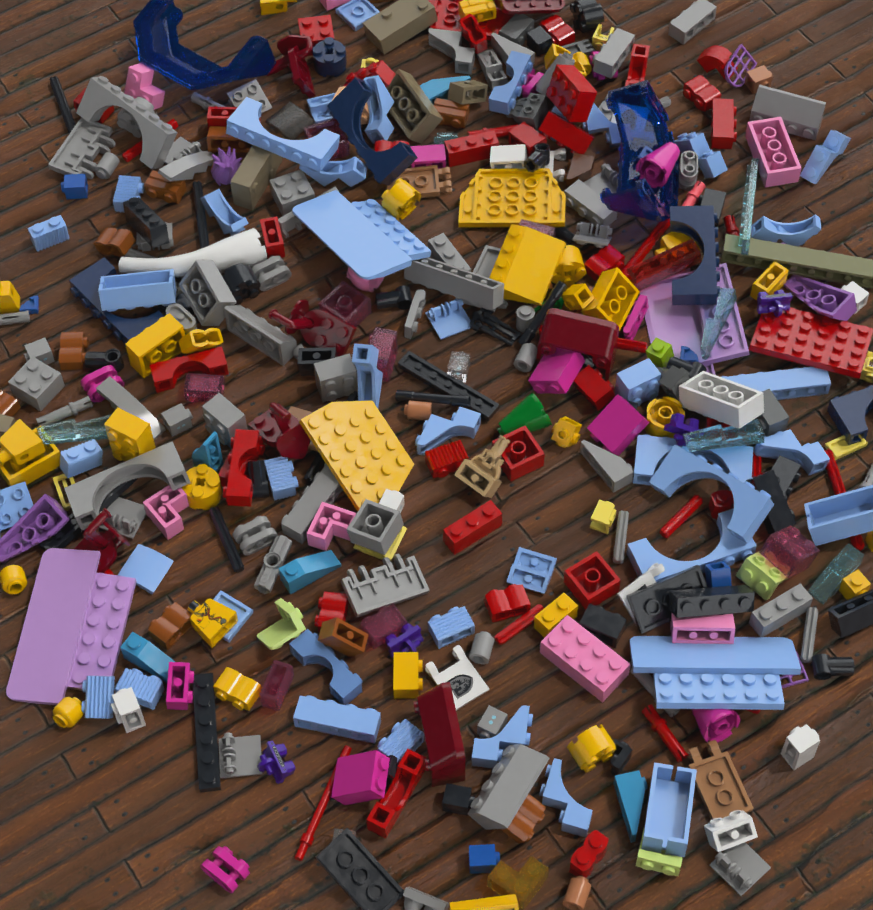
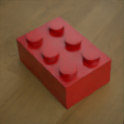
M556 64L546 95L569 122H587L598 92L574 65Z

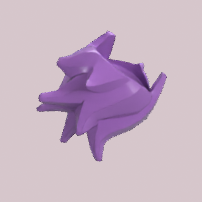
M228 146L227 154L220 148H217L218 157L212 154L214 160L211 167L212 177L219 186L221 184H231L230 181L241 165L240 161L242 158H236L235 148H233L231 153V148Z

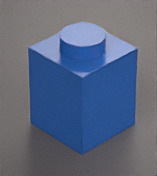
M86 174L64 175V182H61L62 193L65 192L66 199L88 198Z
M724 561L705 564L707 588L732 586L731 569Z
M495 844L469 845L470 874L496 873V865H500V853L495 852Z

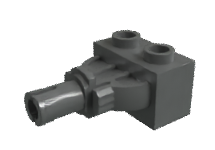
M530 93L528 98L516 100L514 109H511L506 117L513 118L519 124L525 122L538 131L549 111L546 95Z
M673 365L670 369L658 367L657 369L661 373L659 384L668 397L679 401V385L690 379L689 372L682 367L679 369Z

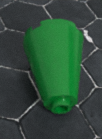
M531 393L498 423L499 428H497V431L503 436L526 425L531 433L547 428L552 423L548 414L545 413L540 400L534 393Z

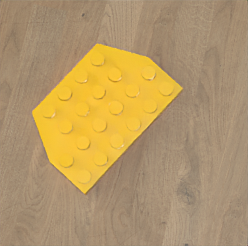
M539 168L533 173L528 172L527 169H479L475 177L470 181L469 187L460 195L458 225L459 227H510L513 224L526 227H565L566 195L561 191L557 180L553 178L549 168Z
M373 401L331 402L299 421L357 511L365 499L379 504L386 489L399 492L414 466L413 461Z

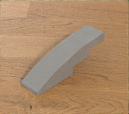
M493 49L477 54L491 91L495 86H502L508 83L507 76L502 70V63Z
M202 151L184 156L162 167L158 173L169 181L193 179L195 173L206 172L207 167L213 165V153Z
M110 376L96 387L97 392L107 399L115 410L118 407L150 423L154 440L166 430L134 396Z

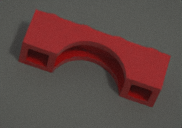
M633 43L629 72L623 93V102L640 105L650 46Z
M222 346L149 365L157 393L174 389L177 380L188 372H202L211 379L229 375Z
M236 429L235 437H231V448L233 450L228 456V464H230V469L226 470V481L228 483L223 488V498H226L228 506L251 507L253 497L252 480L242 475L241 469L247 461L258 457L260 447L259 430Z
M410 749L406 750L397 766L395 778L384 798L376 802L366 819L368 830L387 838L426 770L424 760L426 757Z

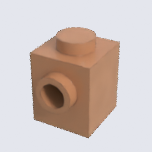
M765 65L746 72L745 85L752 94H755L759 84L771 87L773 75Z

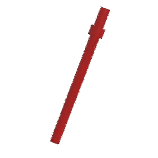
M345 745L340 757L349 756L352 748ZM336 766L306 833H303L299 841L301 844L294 857L298 861H303L308 847L312 846L315 839L313 836L332 795Z

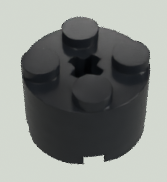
M575 0L570 4V11L574 16L573 26L575 30L579 29L580 32L585 33L595 30L598 24L604 22L602 6L600 3L597 4L596 0Z
M239 263L224 271L223 279L236 300L235 305H240L244 299L249 297L252 299L259 295L260 282L249 264L244 266L243 263Z

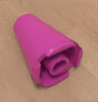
M668 142L641 158L636 164V172L639 171L641 181L652 188H657V186L663 187L667 183L680 155L679 147L675 143Z
M691 709L702 737L706 742L716 740L718 743L725 740L732 734L731 729L734 726L737 728L740 723V717L733 709Z

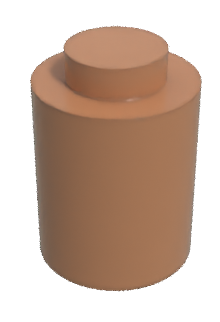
M409 400V403L405 404L404 415H407V419L425 421L429 420L432 414L431 402Z
M576 876V878L570 879L563 900V905L570 910H584L591 889V884L587 878Z

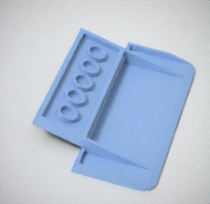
M334 190L293 207L292 213L360 278L371 280L385 277L411 266L412 260L428 258L431 255V250L424 243L416 238L415 235L374 199L350 203L342 194Z
M634 636L630 639L633 673H653L656 709L784 710L785 703L780 675H800L801 666L793 641L785 637H734V644L672 643L671 636Z

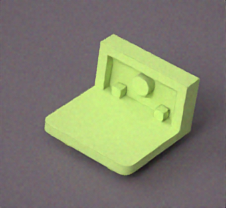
M764 548L747 557L735 576L764 600H768L777 586L792 577L795 572L789 564L780 560L773 551Z
M282 598L274 602L282 619L257 634L258 640L270 650L281 648L285 642L298 637L302 631L306 630L301 620L303 615L300 610L294 608L290 602L287 603Z
M642 834L636 866L666 875L679 876L682 857L665 854L666 850L661 849V853L641 849Z

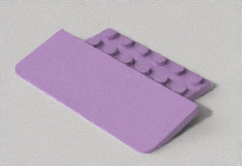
M688 262L659 264L640 269L636 273V280L640 291L639 294L646 295L649 308L645 314L650 343L657 337L671 344L674 357L679 359L681 346L689 347L697 354L699 363L706 367V372L714 375L716 374L713 363L750 355L726 263L719 264V267H716V271H720V282H717V286L721 288V297H717V305H672V280L684 278L694 272L690 271Z
M59 548L46 550L40 561L6 689L7 696L14 701L57 705L65 697L67 689L83 691V680H86L87 676H114L137 582L136 578L97 573L101 556L100 551Z

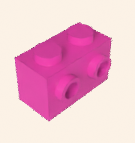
M169 662L166 695L167 709L188 710V703H192L193 691H189L190 683L194 684V671H191L190 663Z

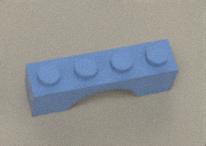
M511 51L506 61V72L512 80L505 85L493 88L488 98L489 111L509 115L511 109H514L516 98L521 95L522 86L527 82V75L533 69L531 55Z
M309 629L305 630L289 643L291 654L303 666L321 664L327 667L333 674L329 684L330 693L341 704L346 705L363 692L362 679L356 673L352 674L348 670L349 667L342 659L339 661L329 646L326 647L318 641V634L312 633Z

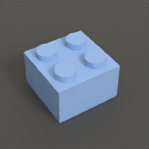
M649 358L617 373L614 394L615 396L619 394L626 400L638 403V406H640L641 403L648 400L651 401L658 396L661 373Z

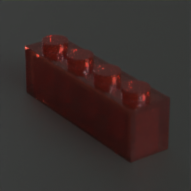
M692 238L628 268L627 278L641 291L700 263L701 253Z

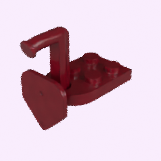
M288 35L277 42V48L284 57L270 64L268 61L269 53L265 51L260 52L262 69L266 76H271L289 66L293 74L291 76L292 81L295 85L299 86L301 92L310 99L316 96L310 70L305 60V57L313 49L311 37Z
M306 299L299 300L294 305L289 319L278 313L276 309H272L268 314L269 319L284 325L285 332L288 334H293L300 329L304 340L315 348L336 347L338 357L346 355L357 329L355 326L326 310L316 309L309 311V303Z
M271 402L269 410L248 423L251 430H259V435L263 437V441L269 446L277 448L282 457L303 459L305 457L311 440L298 419L279 403Z
M103 508V511L87 526L83 533L84 539L74 548L75 550L100 551L101 556L97 573H104L112 566L117 557V549L123 543L127 546L131 545L122 534L106 521L112 517L106 508ZM102 524L108 528L105 533L97 532L96 530Z

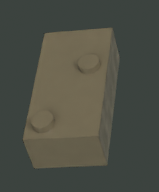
M398 0L362 24L366 37L385 55L437 22L438 19L435 7L428 0Z
M398 69L390 85L386 87L395 101L389 111L406 136L422 144L443 118L413 76Z
M252 145L230 181L234 204L253 210L270 183L269 180L275 178L276 171L283 161L282 157Z

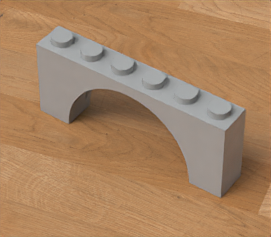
M92 77L76 113L87 122L99 121L102 114L113 105L124 108L135 118L142 134V153L139 160L151 169L162 168L178 132L172 129L173 127L170 124L160 120L158 115L149 112L144 105L134 101L132 96L123 93L121 88L108 82L109 80L106 77Z
M173 441L65 487L64 489L73 514L81 530H85L99 515L101 504L106 496L126 481L140 477L158 478L166 482L173 491L190 484L191 482Z

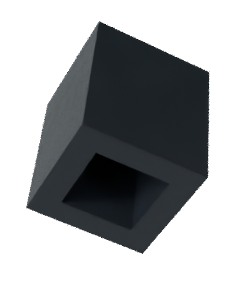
M539 26L527 32L526 45L537 56L548 52L552 45V37Z
M446 783L442 811L468 816L471 803L475 799V796H472V788Z

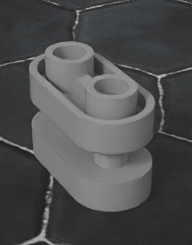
M684 151L680 158L678 184L682 190L691 191L697 181L698 155L694 151Z
M271 256L267 260L252 266L260 282L261 291H267L286 282L292 275V272L280 256Z
M174 303L166 308V315L170 313L183 325L185 335L197 329L195 317L182 305Z
M257 516L252 521L237 526L234 529L233 537L240 544L243 554L251 555L272 545L278 534L274 528H270L271 523L266 516Z

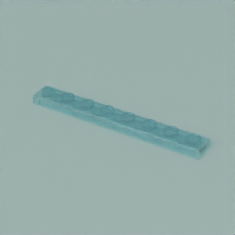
M752 158L751 165H747L738 247H742V255H748L758 158Z

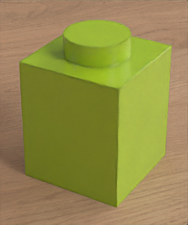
M657 337L646 350L647 358L656 367L666 368L669 359L674 356L672 345Z

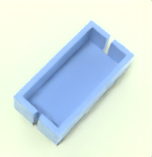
M174 269L101 276L98 292L102 311L113 312L124 308L132 310L142 306L150 308L161 304L169 306L175 303L177 288Z
M873 485L804 503L808 529L815 546L873 531Z
M654 762L641 849L661 853V849L666 850L665 854L685 857L697 770L677 767L675 781H671L673 766Z

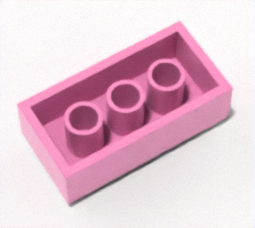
M775 117L748 122L745 137L764 187L799 182L801 166L782 118Z
M568 615L540 643V653L602 703L629 675V662Z

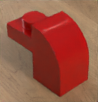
M713 45L704 49L697 61L706 72L716 68L726 80L724 70L732 53L722 46Z

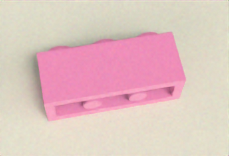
M733 613L680 618L671 614L670 629L672 643L734 644L735 623Z

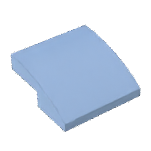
M336 93L307 99L316 128L338 123L331 116V111L327 106Z
M138 544L117 576L136 578L137 586L153 594L174 561L151 548Z
M519 547L506 583L523 585L525 589L545 594L557 558Z

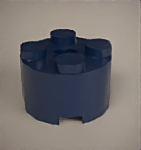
M326 37L323 41L317 43L313 47L315 71L323 77H326V75L337 77L343 74L347 64L345 46L332 37Z

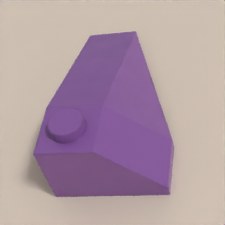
M792 275L784 284L787 290L817 313L827 317L847 321L857 311L854 293L799 275Z
M44 494L0 539V562L4 563L55 535L70 520L68 513L55 499Z

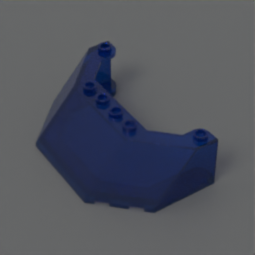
M150 0L133 20L139 62L190 91L265 76L276 64L268 40L258 35L251 37L231 63L225 67H221L179 44L177 25L183 19V12L175 6L173 0Z
M648 80L608 91L606 104L608 109H611L615 115L621 139L619 147L620 160H618L619 174H617L618 187L615 193H611L609 188H604L602 193H600L601 201L612 211L657 222L670 219V206H678L679 158L667 183L663 187H650L645 178L640 179L639 171L636 172V164L638 163L636 159L645 146L654 151L668 142L675 143L672 131L668 132L666 121H669L668 114Z

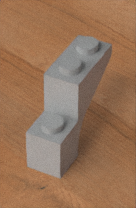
M429 28V45L454 60L455 73L471 75L475 61V48L461 47L462 32Z

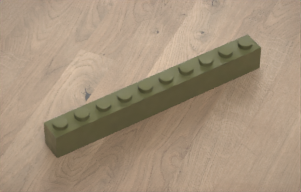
M725 235L720 262L765 270L773 262H777L789 270L788 274L849 284L853 281L860 287L873 289L872 259L737 235Z

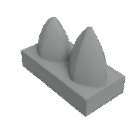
M406 887L403 896H405V910H420L423 904L425 905L424 910H447L449 907L448 902L412 887Z

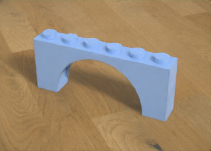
M248 97L244 99L228 118L226 134L317 172H321L339 146L340 135L326 129L318 135L304 140H288L269 133L259 122L262 103Z
M648 434L637 436L633 484L650 485V479L673 446L677 445L676 439L667 436L656 437ZM692 440L691 444L685 446L692 451L691 454L703 456L708 461L723 468V472L735 474L739 478L738 480L743 483L747 479L752 478L753 447L732 445L724 442L713 443L705 440Z
M674 445L650 479V485L656 491L670 498L678 488L693 480L706 478L724 483L731 489L734 498L733 515L727 529L732 535L748 544L774 506L770 499L771 495L763 490L760 492L755 490V487L747 481L744 483L739 481V478L731 472L728 474L723 472V468L719 465L707 463V459L703 456L691 454L692 451L687 447Z
M733 508L718 513L716 524L720 533V542L709 555L694 561L670 559L656 551L647 538L629 543L626 554L638 577L648 571L654 563L662 564L665 571L654 577L655 581L658 582L695 565H700L702 573H705V564L724 561L728 566H731L737 561H745L747 557L755 554L757 545L753 538L747 544L732 535L727 529L733 515Z

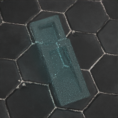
M848 543L821 573L808 590V593L824 605L839 589L842 579L851 574L862 563L864 554Z

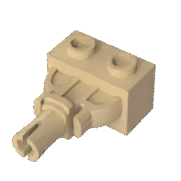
M500 435L491 450L485 448L481 454L476 455L471 460L464 459L454 475L482 496L492 498L502 483L499 480L501 465L504 462L501 459V455L510 441Z

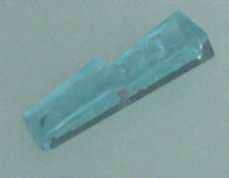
M720 288L715 317L706 319L700 348L702 359H708L737 300L735 289Z
M111 414L78 423L74 419L38 427L37 433L44 445L108 439L104 424Z
M755 419L740 429L733 426L722 428L721 424L683 434V438L688 451L693 452L764 443V432L759 420Z

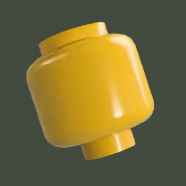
M9 565L0 571V584L4 592L18 594L26 588L27 578L22 567Z
M64 697L53 709L54 722L62 728L73 727L84 715L81 710L82 702L76 697Z

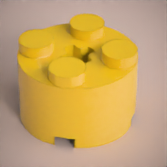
M399 178L390 190L387 189L382 194V207L395 217L396 220L399 221V218L403 220L416 208L414 204L416 200L420 202L421 194L406 180Z
M566 245V248H564L552 278L553 283L556 284L559 280L569 288L586 275L580 250L572 245Z
M667 396L663 397V399H653L647 406L645 419L650 423L645 427L646 433L656 437L667 436L674 438V433L665 431L664 425L670 423L672 414L680 413L685 416L682 404L678 400Z
M199 464L186 471L191 483L181 488L187 494L189 507L195 510H209L220 502L222 494L218 473L206 464Z
M600 724L599 728L595 725L577 736L578 741L575 744L571 741L567 746L578 766L585 773L593 770L597 762L602 760L604 763L614 756L612 753L616 750L615 743L602 724Z

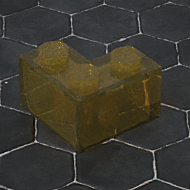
M532 856L519 872L500 860L488 875L487 886L501 896L515 894L519 909L524 910L547 880L549 868Z

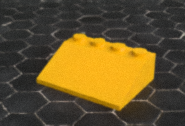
M511 224L489 278L504 283L503 299L542 306L566 243L532 228Z

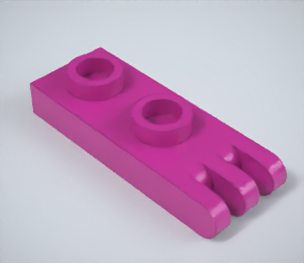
M640 294L638 300L633 304L631 314L626 318V325L623 329L625 339L633 340L649 308L646 295Z

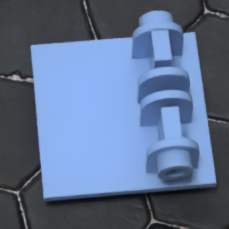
M455 298L450 303L445 302V305L440 304V306L430 308L429 311L425 312L440 340L470 329V319L462 307V299Z
M25 481L0 490V531L13 527L33 506Z

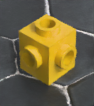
M566 416L562 417L553 426L551 439L556 441V445L562 448L570 447L578 442L582 424Z

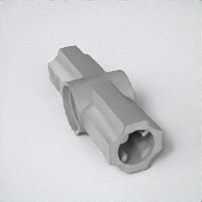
M276 536L269 553L264 556V564L254 584V588L260 593H271L276 579L280 575L279 568L283 566L292 545V540L286 536Z

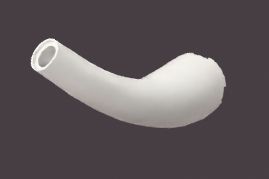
M255 228L222 239L207 247L182 255L165 258L121 257L118 267L121 273L127 274L174 269L175 277H184L196 260H213L220 274H222L229 267L239 263H243L244 266L249 264L251 267L267 260L265 245L261 246L258 240L261 237Z

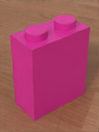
M557 348L553 355H543L528 381L536 393L566 394L586 360L581 353Z
M617 394L587 429L592 432L590 436L596 442L601 441L604 444L602 447L604 450L619 456L650 422L625 398Z
M378 750L337 758L331 798L343 805L384 798L390 758Z

